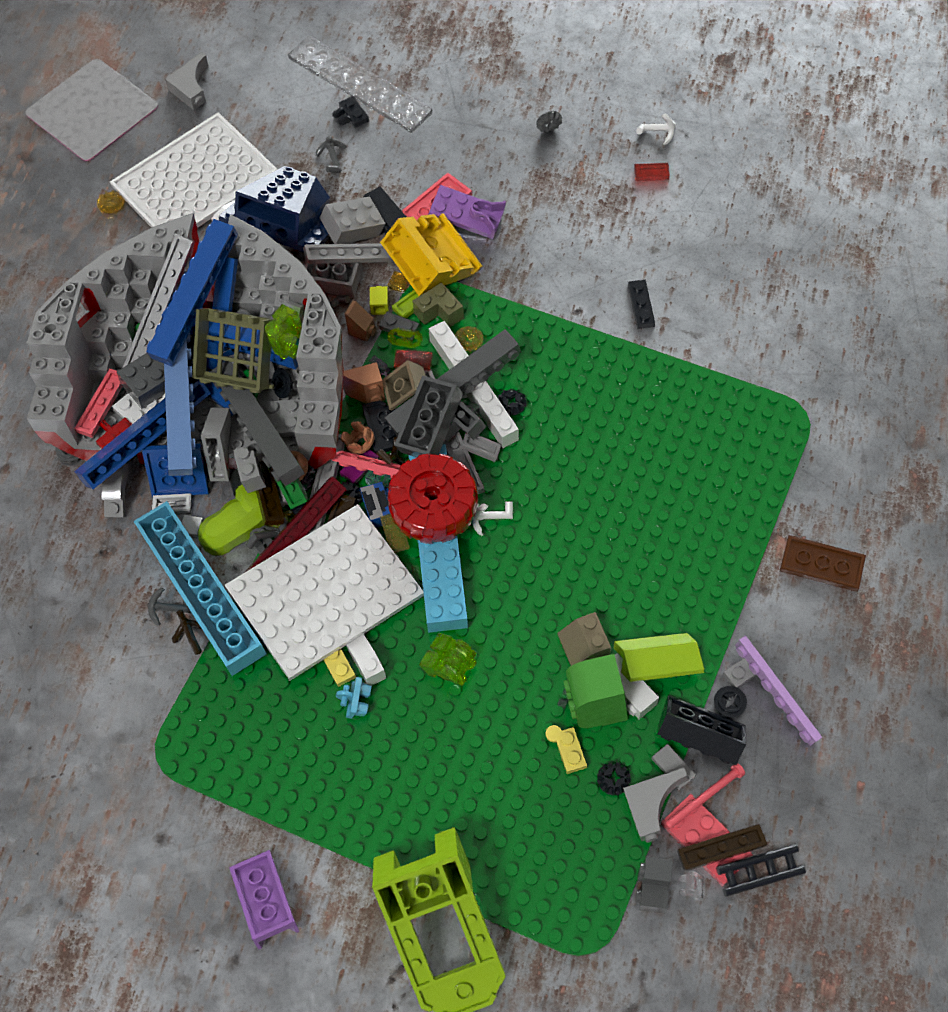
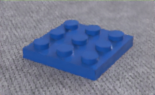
M201 443L195 444V450H192V457H196V468H192V475L169 476L167 445L146 446L142 449L152 497L153 495L209 494Z

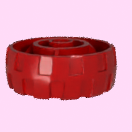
M429 453L418 455L417 458L408 460L400 466V469L396 475L393 474L389 483L387 499L391 517L404 535L410 539H417L421 543L433 544V542L444 543L453 540L455 536L464 533L468 529L477 511L478 492L474 478L462 462H457L448 455H431Z

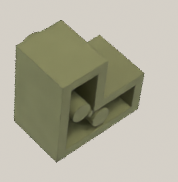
M443 283L413 300L414 314L424 325L438 316L449 327L464 319L463 305Z

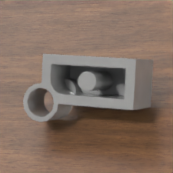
M256 441L249 443L246 448L241 447L233 450L240 480L247 493L266 487L260 465L265 455L263 453L259 454L254 447Z

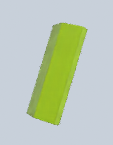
M688 633L614 641L615 651L623 658L621 673L630 682L704 673L698 644Z

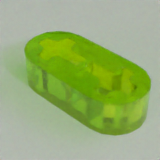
M394 328L387 335L391 344L408 348H416L423 341L420 332L404 328ZM397 332V335L403 336V338H399L396 340V337H394L393 334ZM415 335L414 337L417 339V342L413 344V340L407 339V337L410 338Z

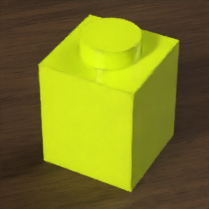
M387 286L370 287L371 315H382L389 312Z

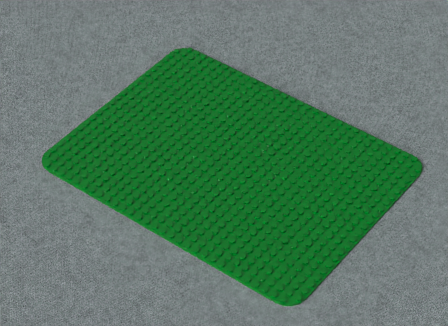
M453 282L445 285V287L463 305L464 319L449 328L468 356L506 329L519 344L521 353L515 360L505 364L500 371L490 375L486 382L497 398L503 390L507 391L511 388L513 390L519 389L522 394H525L526 398L525 409L517 415H509L519 429L518 441L503 449L501 447L495 462L468 452L484 486V492L478 494V504L484 503L488 505L485 511H505V502H513V519L479 520V525L484 534L482 537L475 531L472 522L464 533L457 535L468 628L428 633L424 596L364 633L385 671L386 679L371 686L368 698L359 696L358 702L368 704L367 714L365 716L354 715L350 719L346 718L348 701L346 706H341V700L336 697L337 691H343L344 685L350 686V692L351 683L355 679L338 687L324 660L289 681L239 609L262 644L266 655L232 676L209 641L159 730L155 742L156 761L162 772L177 784L372 870L375 857L393 850L400 866L435 854V834L455 827L470 864L473 893L485 920L560 953L577 957L594 954L608 945L616 934L636 885L640 863H644L652 843L646 842V840L641 841L625 792L620 795H609L600 789L597 782L599 769L605 763H612L614 761L623 764L629 770L631 786L664 775V772L652 760V756L667 744L684 761L688 748L683 747L678 742L668 741L657 735L658 724L666 699L669 695L704 709L809 439L811 423L804 408L796 400L784 394L488 292ZM411 285L401 295L400 299L414 290ZM414 313L406 319L419 323L420 327L412 341L382 330L362 365L365 366L377 362L381 378L384 379L396 369L394 365L396 354L408 348L410 350L416 349L422 355V367L424 370L430 368L434 378L438 379L449 371V368L430 342L429 328L443 322V320L438 316L424 325ZM385 394V400H384L383 402H385V403L387 404V406H388V402H387V398H386V394ZM348 395L342 401L340 435H342V432L350 434L354 430L351 426L352 422L359 421L362 425L368 427L362 404L365 403ZM515 397L511 400L508 399V403L515 402ZM462 398V403L486 425L476 409L473 410V404L469 398ZM486 425V428L479 436L498 443ZM460 429L459 433L463 440L465 432ZM362 437L358 440L357 444L362 446L366 441ZM345 444L344 451L349 452ZM372 445L369 449H370L372 452H374L373 445ZM399 451L400 457L405 462L408 461L409 455ZM340 465L336 480L343 483L348 480L340 475V471L345 467ZM317 469L306 473L300 481L308 498L311 495ZM369 470L356 485L361 488L382 482L384 488L389 490L391 478L390 475H376L373 471ZM346 491L343 493V495H347V496H349V494H350V493H347ZM361 498L358 505L368 517L363 499ZM333 505L327 511L324 524L328 521ZM283 507V515L289 523L295 514L286 507ZM395 523L376 528L423 590L418 540L410 539L404 535ZM596 612L611 646L610 655L617 653L614 649V641L688 633L698 644L704 673L643 680L659 699L658 704L642 718L638 719L627 711L628 720L605 726L581 728L578 726L577 718L572 719L563 682L567 680L566 670L570 667V663L557 633L577 618ZM346 646L342 647L341 650L355 676L362 678V682L365 683ZM457 647L464 651L468 659L463 661L457 653L452 652L453 648ZM444 664H447L449 667L451 666L456 670L458 676L453 678L446 669H442V666ZM556 725L562 731L574 727L587 764L586 769L569 774L566 773L557 742H550L546 738V729L549 726ZM613 771L612 776L608 777V779H612L613 786H615L617 779H620V777H617L615 771ZM670 794L667 796L663 803L660 813V820L662 818L663 812L669 800Z

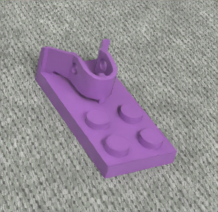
M440 185L428 215L435 214L438 218L444 213L452 225L493 239L503 216L506 201L490 202Z
M270 850L229 867L252 940L258 950L262 949L265 939L287 929L296 933L300 932L295 923Z

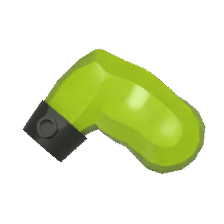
M238 468L230 474L229 480L235 499L227 502L219 511L207 517L199 526V543L205 552L213 556H222L229 553L236 546L247 542L253 529L264 526L256 491L247 493L241 483Z

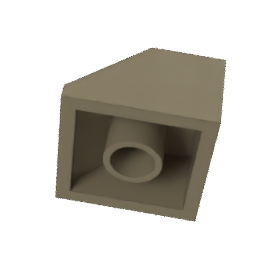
M407 360L382 379L389 410H394L415 394L422 375L425 376L422 366Z
M596 612L577 618L557 633L570 666L585 660L610 655L611 646Z

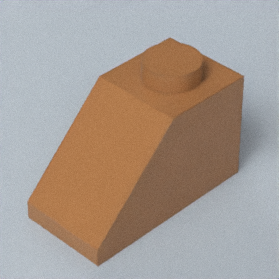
M353 300L345 312L348 334L368 341L370 336H373L376 331L374 318Z

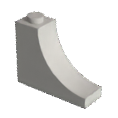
M203 52L199 53L165 78L168 90L193 110L206 102L204 91L198 85L200 76L209 67L206 55Z
M210 408L201 433L210 481H229L231 477L229 470V437L232 426L230 408Z
M685 768L623 788L641 841L652 842L662 835L660 813L663 803L677 786L688 781Z

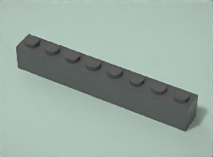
M504 329L437 380L455 384L462 391L463 395L468 394L475 386L485 382L494 372L500 371L509 361L515 360L521 353L519 344ZM413 397L385 417L388 425L397 436Z
M225 361L222 363V374L233 376L232 362ZM217 367L210 372L217 373ZM213 382L217 389L221 388L223 390L219 393L225 402L230 401L231 404L228 407L232 413L239 415L236 419L241 427H247L248 430L245 433L251 441H256L254 447L258 453L265 455L262 459L267 467L274 469L271 473L276 481L279 482L281 480L284 486H287L304 475V471L252 392H250V389L236 390L231 385L221 387Z

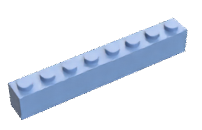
M190 332L173 366L164 364L169 476L192 475V468H196V457H192V450H195V438H191V432H195L194 420H190V414L194 413L193 402H189V395H193V384H189L188 378H192V366H188V360H191V348H187V342H190Z

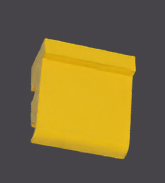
M444 213L438 218L435 214L423 215L417 221L414 217L398 218L380 241L418 296L423 295L440 283H443L445 286L472 276L482 268V264Z

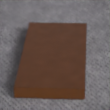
M788 535L780 572L858 592L866 555Z

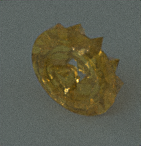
M113 190L111 192L105 191V194H100V198L97 199L99 210L107 214L119 211L124 205L122 195Z
M463 327L455 334L464 350L469 353L482 346L483 334L475 327ZM465 336H466L468 339H472V343H470L469 341H466Z

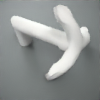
M663 114L661 116L667 122L666 124H641L636 129L637 134H641L643 131L668 132L663 143L666 146L674 136L676 123L667 114Z
M505 502V511H485L488 505L484 503L478 504L475 517L472 518L475 531L481 537L484 535L479 525V520L513 519V502Z

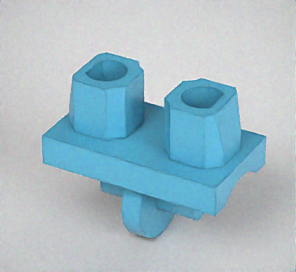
M356 677L355 681L351 683L350 692V686L344 685L343 691H337L336 697L341 700V706H346L348 701L346 718L350 719L354 715L365 716L367 714L368 704L358 701L359 696L368 698L371 692V685L363 683L362 678Z

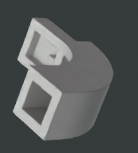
M133 458L102 482L104 517L125 516V487L128 477L133 474Z

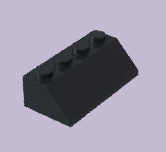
M668 695L658 724L657 735H660L665 740L678 742L685 748L696 749L706 756L719 758L724 763L737 765L746 746V725Z

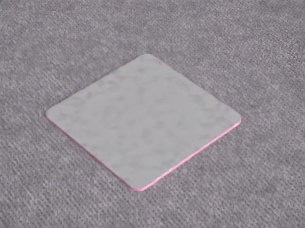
M94 59L26 110V115L79 158L89 161L156 110L158 104L103 61Z

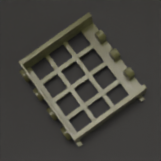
M211 308L196 309L192 378L199 379L200 383L215 382L217 386L221 387L231 385L236 390L247 388L252 393H261V390L269 388L274 389V384H269L272 328L278 326L279 323H275L274 319ZM209 321L220 323L219 337L208 335ZM225 324L236 326L235 340L224 338ZM241 327L252 329L251 343L240 341ZM257 330H260L259 344H256ZM208 339L219 341L218 355L207 353ZM224 342L235 344L234 358L223 356ZM240 345L251 347L250 361L239 359ZM256 348H259L258 362H255ZM207 357L218 359L217 373L206 371ZM223 360L234 362L233 376L222 374ZM238 363L250 365L249 379L238 377ZM254 366H257V367H258V368H257V380H253V379H254Z

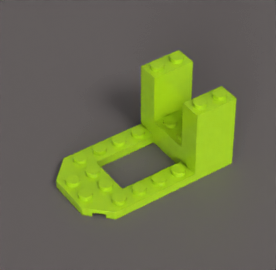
M454 827L435 834L436 853L400 866L393 850L375 857L373 862L372 889L420 1007L428 1012H474L492 1005L496 998V993L506 977L473 893L470 864ZM453 904L475 961L434 976L411 920Z

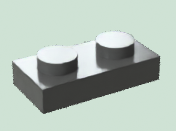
M386 312L379 324L380 330L410 341L413 340L420 328L419 323L390 312Z

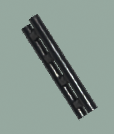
M797 844L717 866L716 871L718 875L725 874L729 887L723 888L724 896L728 897L805 874V867L803 865L796 866L793 853L799 852ZM784 856L788 869L777 872L773 859ZM765 862L769 875L757 878L753 865ZM745 868L749 881L737 884L734 871Z

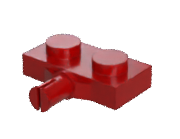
M125 417L114 426L108 424L106 420H102L99 426L106 432L96 440V444L101 449L131 426L132 423Z

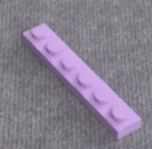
M746 635L739 639L735 644L739 656L745 658L751 672L760 678L763 688L772 694L775 704L787 714L786 717L789 723L793 726L795 725L799 730L801 739L810 746L822 738L820 733Z

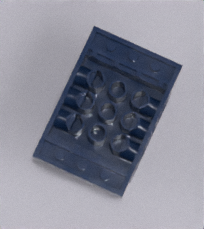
M284 166L238 189L235 194V202L219 215V221L228 224L230 215H233L263 231L275 242L304 252V245L324 244L330 238L320 220L325 205L330 203V197L315 176L309 175L307 172L295 170L292 167Z

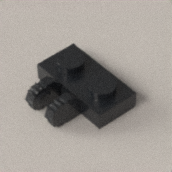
M354 96L340 101V108L335 109L332 113V116L338 119L337 123L340 126L351 122L356 128L369 122V116Z

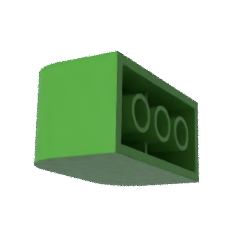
M614 654L585 660L570 666L566 670L567 680L563 682L572 719L577 718L579 727L592 728L628 720L625 693Z

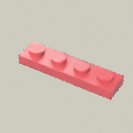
M109 368L75 426L76 433L91 438L95 436L100 427L99 423L104 420L123 387L120 384L116 370Z
M342 450L336 452V456L332 460L339 462L341 466H355L360 471L371 470L376 475H391L390 478H392L393 474L396 475L401 466L395 463L387 464L383 460Z

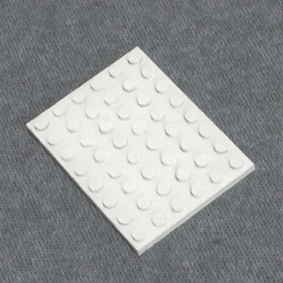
M218 112L110 181V184L151 228L191 213L194 214L198 228L209 221L222 206L234 201L238 189L278 169Z
M358 504L225 584L226 590L289 681L424 596V591Z

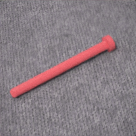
M738 763L737 765H732L729 773L667 820L665 823L666 828H673L736 777L742 778L745 775L743 767Z

